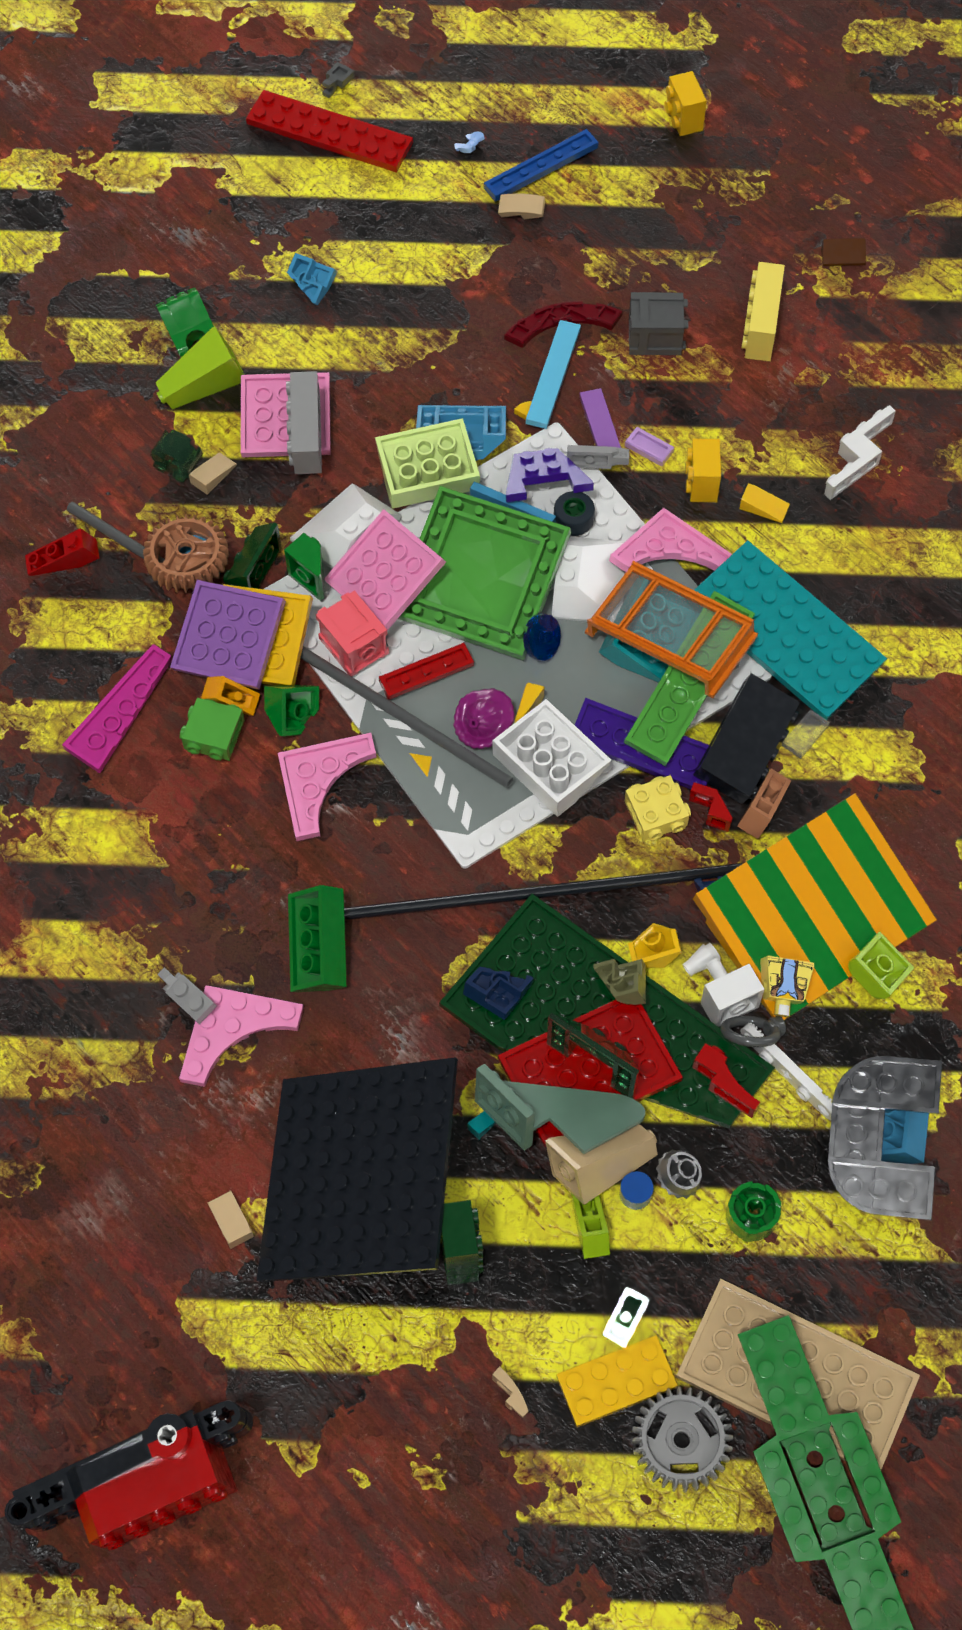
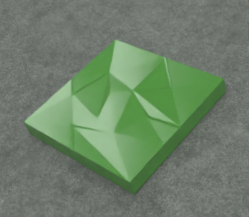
M440 486L420 540L444 559L446 563L398 619L524 661L571 535L570 527Z

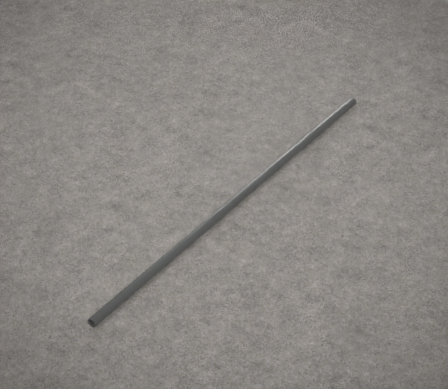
M75 502L68 504L67 511L144 559L143 549L145 547ZM158 556V562L163 563L165 559ZM303 646L301 659L504 787L507 788L512 783L513 777Z

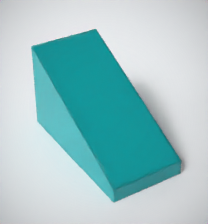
M485 1111L467 1123L468 1130L479 1140L496 1124Z

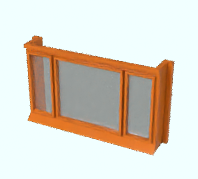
M632 561L630 568L592 618L587 619L588 627L585 630V634L594 637L597 631L601 630L704 682L705 695L711 698L715 697L758 637V633L754 632V619L635 561Z

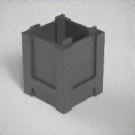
M631 292L628 319L629 355H681L682 349H686V341H683L684 329H688V320H684V307H688V299H684L683 293Z

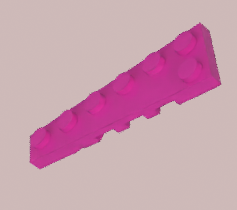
M152 644L62 744L63 749L100 773L172 662L171 655Z

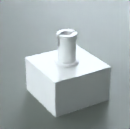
M720 958L713 959L706 964L705 967L710 972L714 981L704 985L701 1005L712 1023L719 1027L728 1018L742 1016L759 1008L764 987L750 964L731 973L726 972Z

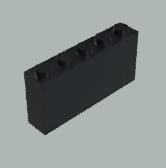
M751 673L743 681L693 775L702 781H706L707 784L740 804H743L748 798L752 800L759 790V787L756 786L758 781H762L769 771V768L766 767L768 762H772L779 752V749L776 748L778 743H782L789 733L786 729L788 724H792L799 714L796 709L800 702Z

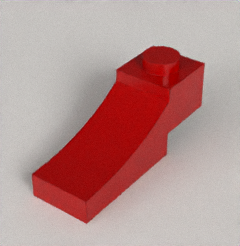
M705 1044L694 1059L692 1068L711 1080L709 1091L753 1118L758 1110L760 1101L751 1096L733 1077L726 1065L727 1057L725 1053L716 1046L711 1047Z

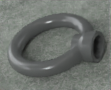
M735 1016L723 1021L720 1031L726 1039L733 1043L748 1047H766L780 1040L781 1036L785 1034L786 1025L780 1016L771 1017L769 1020L754 1016ZM752 1023L755 1027L763 1029L766 1036H745L732 1031L731 1028Z

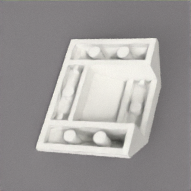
M352 483L291 536L290 540L292 542L295 541L302 533H305L310 538H316L321 544L322 562L333 569L383 509L397 521L402 517L401 514Z
M570 536L555 577L552 619L587 622V619L592 618L626 573L609 561L611 554L624 542ZM624 597L607 620L614 622L623 605Z

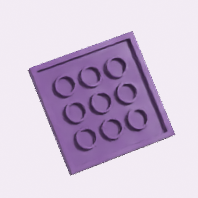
M197 580L170 668L175 671L206 678L224 676L245 687L260 689L286 601L280 597Z

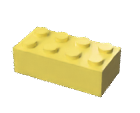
M759 262L758 269L753 270L741 348L746 349L745 358L771 361L785 265Z

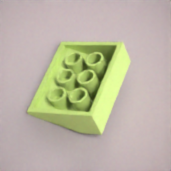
M463 418L375 437L392 509L434 500L440 486L466 493L470 492V487L474 482L480 484V474Z

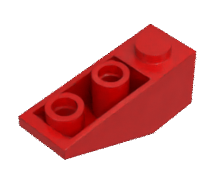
M81 528L25 555L27 574L29 576L80 568L100 558L97 539Z

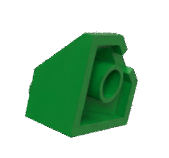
M264 686V710L279 736L301 735L306 728L304 725L310 716L314 717L319 710V686Z

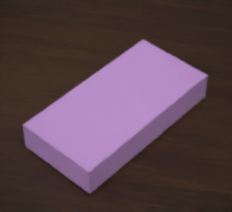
M636 427L625 441V447L661 467L674 452L672 445L639 427Z

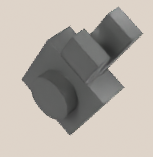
M337 62L326 73V79L322 82V86L326 87V89L322 92V95L330 98L337 86L343 88L355 77L354 70Z

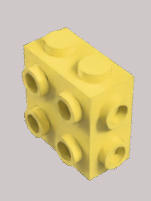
M671 775L656 777L643 785H632L625 792L624 801L642 841L649 839L651 841L657 840L663 834L669 832L677 833L688 826L691 811L688 804L683 803L680 797L682 795L680 786L677 782L674 783Z

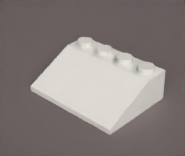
M547 699L492 740L493 756L557 817L575 804L612 762L603 751Z

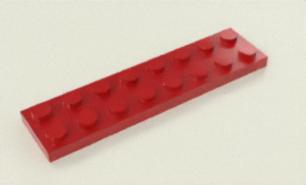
M267 90L262 91L246 117L248 125L396 173L413 145V137Z

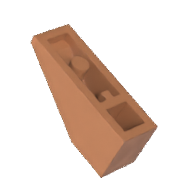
M770 769L737 827L758 839L771 821L791 780Z

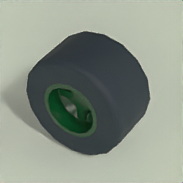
M573 491L560 495L555 501L554 515L556 516V523L570 527V536L582 535L593 526L595 507L588 495L583 492L573 493Z

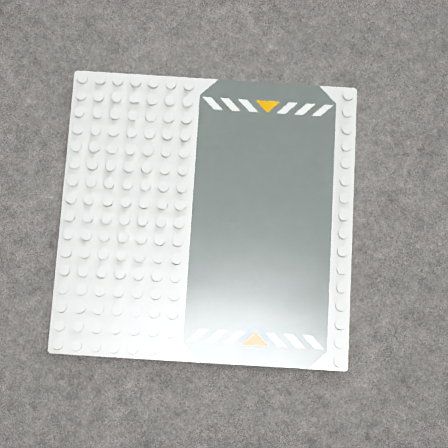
M553 423L547 429L539 431L478 466L480 484L506 495L514 454L524 451L558 448L567 456L568 445H577V443L559 423ZM580 468L594 483L593 491L583 493L592 499L595 514L593 526L590 530L582 535L572 537L626 542L645 523L599 469ZM569 480L524 486L527 492V500L521 501L554 515V505L558 497L573 490ZM434 500L411 504L399 511L398 513L401 514L402 518L398 522L420 539ZM675 559L654 560L642 564L692 590L698 587ZM323 563L324 578L332 568ZM289 575L264 588V590L312 596L313 602L303 646L346 673L319 639L320 627L319 622L316 620L318 610L323 607H331L342 600V595L324 580V599L320 601ZM555 578L524 661L397 619L388 629V635H386V646L389 649V654L379 658L353 676L356 680L387 698L379 683V676L465 643L474 661V666L390 699V701L513 777L512 783L507 788L310 664L360 733L372 734L378 757L458 864L464 869L512 841L554 813L493 756V745L489 748L473 749L459 740L455 734L453 724L456 707L461 698L472 691L495 688L511 698L516 718L526 684H537L545 687L542 702L547 699L575 725L585 698L638 718L659 683L617 666L600 654L599 650L607 633L598 630L594 637L585 634V630L588 627L587 622L552 619ZM629 589L628 592L625 594V596H624V601H625V599H626V597H627V595H628L630 589ZM746 653L715 697H706L687 731L730 705L743 681L751 673L766 682L771 679L772 675ZM611 759V764L582 796L630 766Z

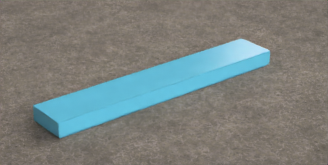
M563 320L559 321L526 417V424L547 429L581 330L580 324Z

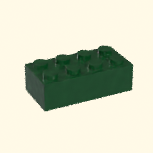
M471 1200L445 1203L441 1242L447 1285L479 1281V1272H483L482 1237L479 1235L477 1208L472 1209Z

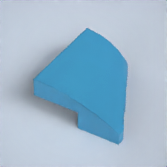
M295 253L287 273L309 297L311 302L318 305L329 290L337 271L334 268L317 263L314 259Z

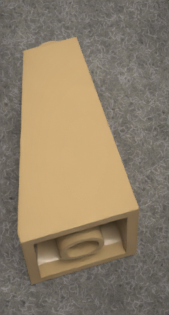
M640 1124L586 1154H583L565 1136L552 1137L545 1140L552 1175L583 1205L623 1179L628 1173L635 1171L658 1155L655 1135L651 1130H646Z

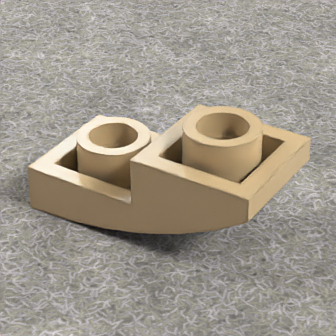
M533 194L500 195L498 214L501 218L521 215L523 219L543 217L545 197Z

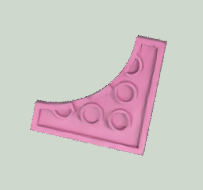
M663 508L611 554L609 561L624 572H627L630 568L632 561L642 565L661 559L690 561L715 571L732 554Z
M371 733L278 753L296 841L320 836V810L326 794L335 781L357 764L377 758Z
M206 985L204 994L217 1007L200 1024L195 1021L179 1080L183 1083L205 1087L212 1069L220 1059L219 1057L230 1046L233 1047L240 1041L248 1038L250 1034L262 1030L298 1031L304 1009L303 1004Z

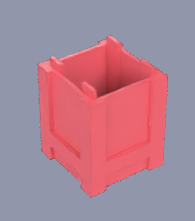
M355 590L351 593L347 592L341 596L342 600L329 608H321L316 614V620L319 622L320 627L319 639L346 673L352 677L379 658L389 654V649L386 646L387 629Z

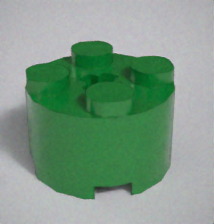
M752 1181L739 1185L732 1192L726 1209V1221L730 1230L746 1242L767 1238L775 1230L780 1218L781 1201L778 1194L769 1185L753 1183ZM749 1209H751L752 1211L757 1210L758 1214H751L749 1212Z

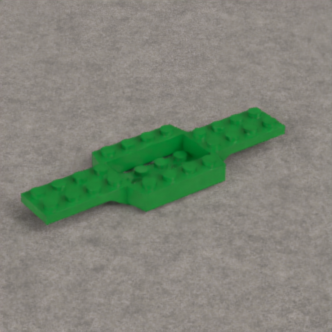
M789 1315L738 1334L776 1435L753 1451L794 1561L803 1562L824 1559L852 1630H914L878 1541L881 1536L901 1523V1519L858 1412L828 1415ZM831 1426L872 1528L868 1527L865 1523L830 1435L829 1429ZM781 1446L785 1447L791 1465L793 1467L798 1483L800 1485L805 1501L807 1503L812 1519L814 1521L819 1537L821 1539V1546L818 1543L817 1537L811 1525L810 1519L804 1507L803 1501L801 1499L798 1488L796 1486V1483L794 1481V1478L792 1476L791 1470L789 1468V1465L787 1463ZM818 1451L823 1457L821 1466L817 1468L809 1466L807 1463L809 1452ZM834 1505H838L844 1510L843 1520L837 1523L831 1521L828 1517V1510Z

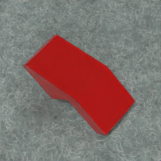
M694 782L690 791L689 801L710 808L706 825L729 832L732 816L717 789Z

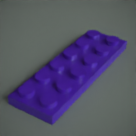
M585 698L575 726L610 759L657 777L671 775L674 783L677 782L680 786L688 789L692 788L694 782L707 785L706 781H702L693 774L709 747L708 744L683 736L667 765L664 766L624 743L637 717Z

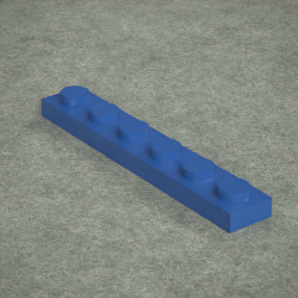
M585 129L484 182V189L496 202L500 200V195L511 194L597 149L599 142Z

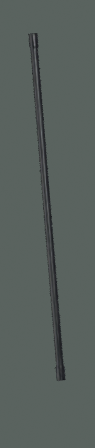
M744 863L345 907L344 920L526 900L531 894L538 898L694 881L697 878H701V880L712 879L718 876H725Z

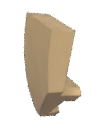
M499 1366L492 1374V1380L510 1396L505 1401V1406L510 1410L513 1409L523 1418L528 1413L525 1400L514 1381Z

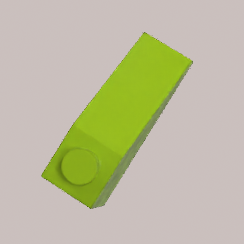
M571 1193L584 1259L610 1255L609 1232L599 1195L583 1205Z

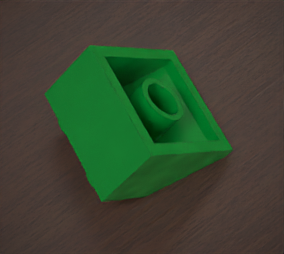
M302 533L284 549L287 572L291 578L322 601L324 599V570L321 544L316 538H310L305 533Z

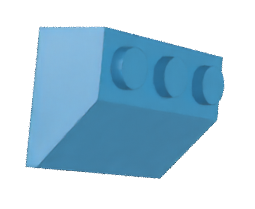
M885 1109L881 1161L904 1164L924 1163L929 1113Z

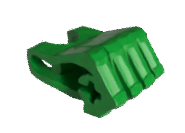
M196 288L188 290V294L184 291L176 295L177 298L174 296L167 298L166 304L161 302L156 305L180 357L191 349L194 341L200 340L214 327Z

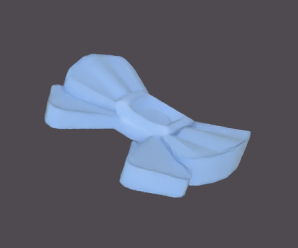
M479 131L467 134L466 139L468 142L466 144L455 143V150H460L462 153H471L476 150L475 146L478 142L485 139L484 134Z

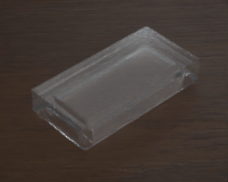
M810 709L786 737L782 746L801 759L829 727L830 722Z

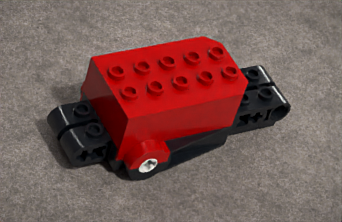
M232 1401L220 1402L198 1413L189 1410L181 1415L170 1413L159 1415L151 1422L148 1429L13 1491L14 1497L8 1501L5 1507V1517L12 1525L30 1530L42 1529V1531H47L59 1525L58 1521L66 1517L74 1519L80 1516L89 1544L100 1548H108L109 1551L117 1549L132 1539L141 1538L158 1527L172 1524L182 1516L198 1512L202 1507L222 1501L228 1495L237 1492L238 1490L223 1449L234 1446L238 1443V1438L250 1432L253 1426V1417L250 1412Z

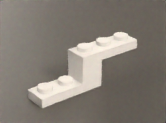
M890 405L883 410H878L867 422L863 421L855 431L847 433L841 438L838 454L848 464L845 465L840 473L837 475L833 474L827 479L824 495L830 500L879 464L882 450L871 439L892 424L896 410Z

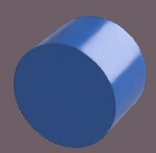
M635 1171L628 1173L622 1179L619 1195L622 1203L633 1210L646 1207L650 1203L653 1194L652 1180L643 1172Z

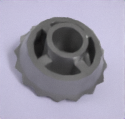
M672 1149L670 1152L664 1153L662 1158L658 1159L659 1165L656 1167L658 1172L657 1179L661 1182V1187L666 1189L669 1195H675L677 1199L681 1197L687 1199L690 1195H695L696 1191L700 1189L702 1171L698 1160L693 1155L682 1150L676 1151Z

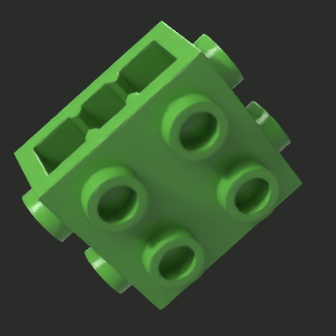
M197 698L194 706L191 705L189 708L187 725H183L180 731V739H182L184 749L192 754L201 753L209 755V757L215 760L224 759L229 761L245 721L243 710L233 704L224 705L210 699Z

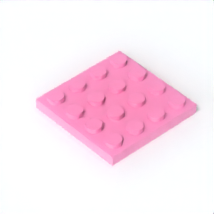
M329 372L317 373L321 406V454L331 455ZM290 374L241 375V457L289 456L287 453L289 435H287L288 415L286 401H288V395L286 392V381H290Z
M383 509L327 574L324 580L342 596L347 592L351 593L355 590L388 631L444 566L446 561Z

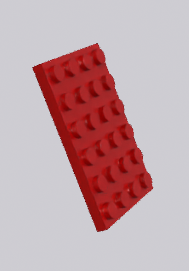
M617 1000L498 1055V1060L510 1082L616 1093L628 1096L637 1102L679 1083L683 1079L642 1004L631 1005L618 1002ZM550 1121L536 1129L544 1147H546L545 1140L548 1138L564 1136Z

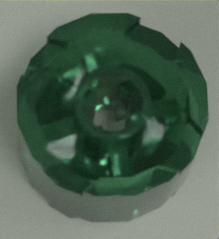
M165 430L153 447L150 455L155 461L153 466L158 471H167L177 481L184 482L198 464L203 453L200 447L195 449L190 444L192 439L176 430L168 433Z

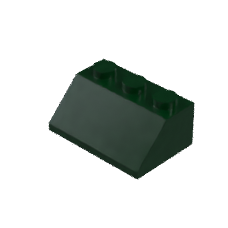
M273 522L257 526L252 534L247 535L242 551L236 554L232 568L227 570L224 575L223 582L225 585L260 588L282 549L277 523Z

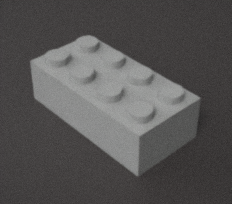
M317 371L290 372V381H286V392L288 395V401H286L288 415L287 435H289L287 453L289 455V465L294 466L295 474L322 473L321 406Z

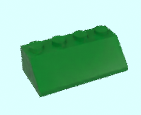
M319 885L288 894L290 992L331 991L347 987L343 889Z

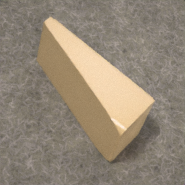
M219 452L189 474L190 483L208 495L237 464Z
M232 1191L208 1202L230 1249L254 1237Z

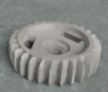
M681 1387L677 1388L676 1395H673L671 1389L668 1388L665 1398L658 1392L656 1394L658 1402L656 1403L649 1398L647 1404L650 1409L642 1406L640 1412L644 1417H635V1422L641 1426L632 1427V1432L639 1435V1437L631 1439L632 1444H639V1447L633 1450V1454L642 1455L637 1464L643 1465L646 1463L647 1467L643 1473L646 1475L652 1471L654 1473L653 1483L659 1478L663 1479L662 1488H665L668 1482L672 1483L673 1492L676 1491L678 1485H682L684 1493L687 1492L688 1484H692L694 1491H698V1482L700 1481L707 1487L709 1485L708 1476L716 1481L718 1475L715 1470L721 1473L725 1470V1467L720 1462L729 1463L730 1457L724 1454V1452H732L733 1446L726 1444V1442L733 1440V1435L725 1433L732 1426L731 1424L722 1423L726 1419L727 1414L718 1415L717 1412L720 1404L712 1408L710 1406L712 1397L710 1396L703 1401L702 1391H699L696 1397L692 1396L691 1387L686 1395L682 1394ZM699 1411L714 1426L716 1434L711 1438L695 1415ZM661 1412L666 1417L656 1438L653 1439L647 1435V1432L656 1414ZM684 1433L689 1437L690 1443L686 1448H679L675 1445L674 1436L676 1434ZM698 1464V1472L673 1473L670 1470V1465Z

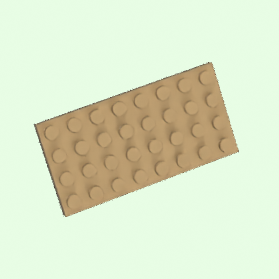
M720 1279L676 1378L772 1425L738 1334L789 1315L828 1415L858 1412L879 1467L882 1469L920 1375ZM831 1426L829 1429L830 1435L840 1459L845 1461Z

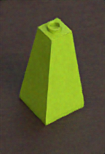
M214 326L156 382L159 389L157 395L163 404L167 403L171 409H175L241 384V375L245 374L231 347Z

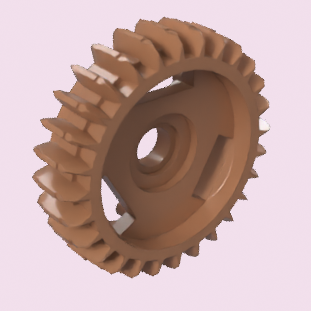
M186 514L184 519H179L176 515V520L171 521L168 518L167 524L164 525L160 522V529L153 528V534H148V541L144 542L145 549H143L147 572L152 576L154 582L158 581L160 587L166 585L168 591L174 587L176 593H178L180 588L184 589L185 593H187L189 588L194 590L197 580L213 583L212 578L220 579L219 572H225L224 566L228 565L227 558L229 557L228 544L224 533L220 531L218 525L214 526L212 520L206 523L205 517L197 520V516L194 515L192 519H189ZM192 535H197V536L203 537V538H205V539H207V540H201V539H199V538H197V537H194V536H192ZM185 546L190 547L192 549L187 554H182L179 552V550ZM163 547H166L165 560L163 563H159V552Z

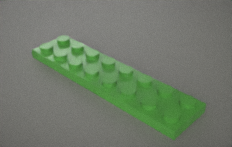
M713 591L710 596L711 599L752 619L755 615L754 612L716 591ZM705 607L703 608L676 653L677 655L685 656L715 615V612ZM723 617L691 662L710 671L742 625ZM669 665L625 738L624 743L666 766L707 697L705 695L704 682Z

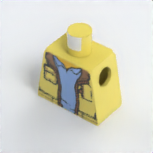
M774 956L761 958V981L764 987L762 997L764 1000L776 1001L775 1016L790 1017L791 1004H800L805 1000L814 963Z

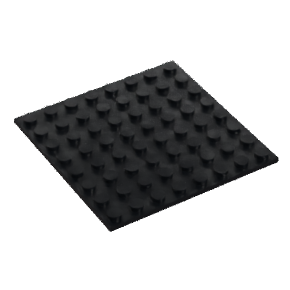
M456 1057L283 1079L257 1273L258 1282L438 1270L458 1065Z

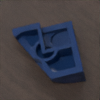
M479 967L465 982L463 995L505 1020L523 998L533 983L534 978L526 975V979L510 976V972L507 971L497 972L491 968Z

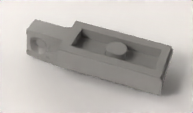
M568 445L567 457L579 468L611 469V466L629 464V449L607 446Z
M164 967L157 974L166 983L163 987L166 991L165 993L198 1024L217 1007L212 1000L179 972L173 976Z

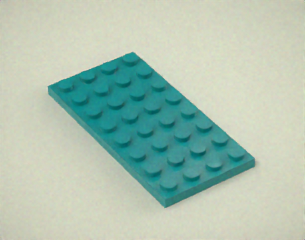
M748 540L694 590L709 598L713 591H716L755 613L753 617L754 632L758 633V637L746 653L824 721H827L887 660L881 652ZM686 598V601L701 613L704 607Z

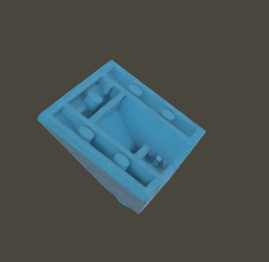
M418 405L416 428L463 418L475 461L484 459L506 439V406Z

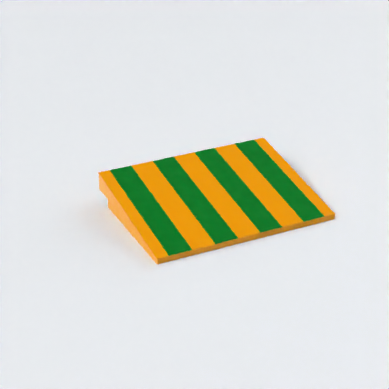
M856 793L702 889L693 898L707 919L705 923L736 967L739 969L750 964L761 984L760 961L761 958L766 956L814 963L805 1000L800 1004H791L790 1016L850 978L852 974L848 968L849 961L878 932H881L896 948L937 920ZM762 997L761 1003L771 1017H776L774 1015L776 1001L764 1000Z

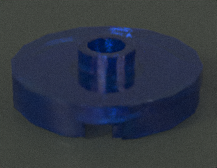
M539 613L528 621L526 625L528 629L527 632H524L523 642L524 648L530 657L535 660L546 661L556 654L560 646L561 630L558 621L552 615Z

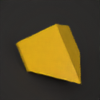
M652 923L633 942L628 943L632 961L642 959L646 968H665L682 953L676 929Z

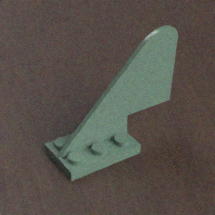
M486 1064L476 1069L475 1102L523 1150L532 1146L533 1131L548 1121L583 1154H586L640 1124L645 1118V1108L636 1100L622 1094L502 1081L498 1073L492 1071Z

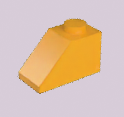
M224 676L207 677L201 699H210L224 705L233 704L242 709L243 714L254 716L260 693Z

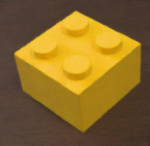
M693 71L669 76V84L666 86L667 101H665L664 105L666 113L671 116L673 128L677 129L680 136L703 131L707 100Z
M692 439L691 448H687V461L685 462V474H687L686 493H690V502H717L721 481L720 439Z

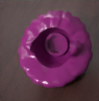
M495 688L472 691L461 698L456 707L453 724L455 734L459 740L473 749L492 747V740L512 726L515 714L511 698Z

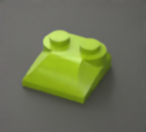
M878 932L848 963L852 976L871 996L877 999L889 997L914 969L881 932Z

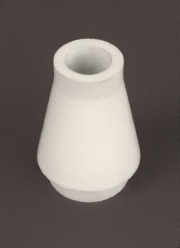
M711 943L707 945L702 944L682 966L691 977L707 969L705 966L708 962L716 958L721 959Z

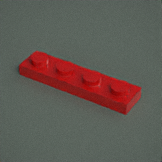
M461 643L379 676V683L387 699L390 700L474 666V661L465 643Z

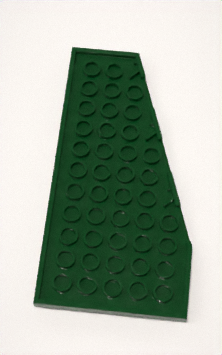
M531 894L442 998L439 1006L496 1049L506 1052L616 1000L596 973L593 964L615 959L618 965L628 962L534 894ZM479 967L491 968L497 972L507 971L510 972L512 977L526 979V975L534 978L533 983L523 998L505 1020L463 995L465 982ZM646 975V1004H642L683 1079L681 1082L644 1100L730 1129L742 1112L709 1091L711 1080L692 1068L694 1059L705 1044L711 1047L716 1046L725 1053L727 1057L726 1065L736 1081L753 1097L774 1072L775 1067L746 1046L726 1039L718 1026Z

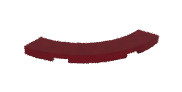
M583 301L556 303L537 309L533 314L518 320L505 333L504 340L524 348L538 334L558 326L560 320L597 325L612 331L622 317L623 311L600 303H596V305L583 304Z

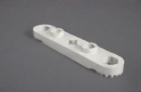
M752 1023L746 1024L741 1029V1034L745 1036H764L763 1033H760L762 1031H757L758 1027H755ZM775 1044L766 1047H753L761 1058L774 1066L796 1089L797 1095L803 1101L810 1102L825 1118L831 1120L832 1099H829V1096L825 1094L823 1095V1090Z

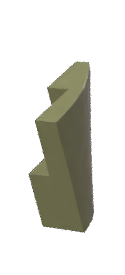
M615 959L593 964L596 973L618 1002L631 1005L646 1004V965L642 959L618 965Z

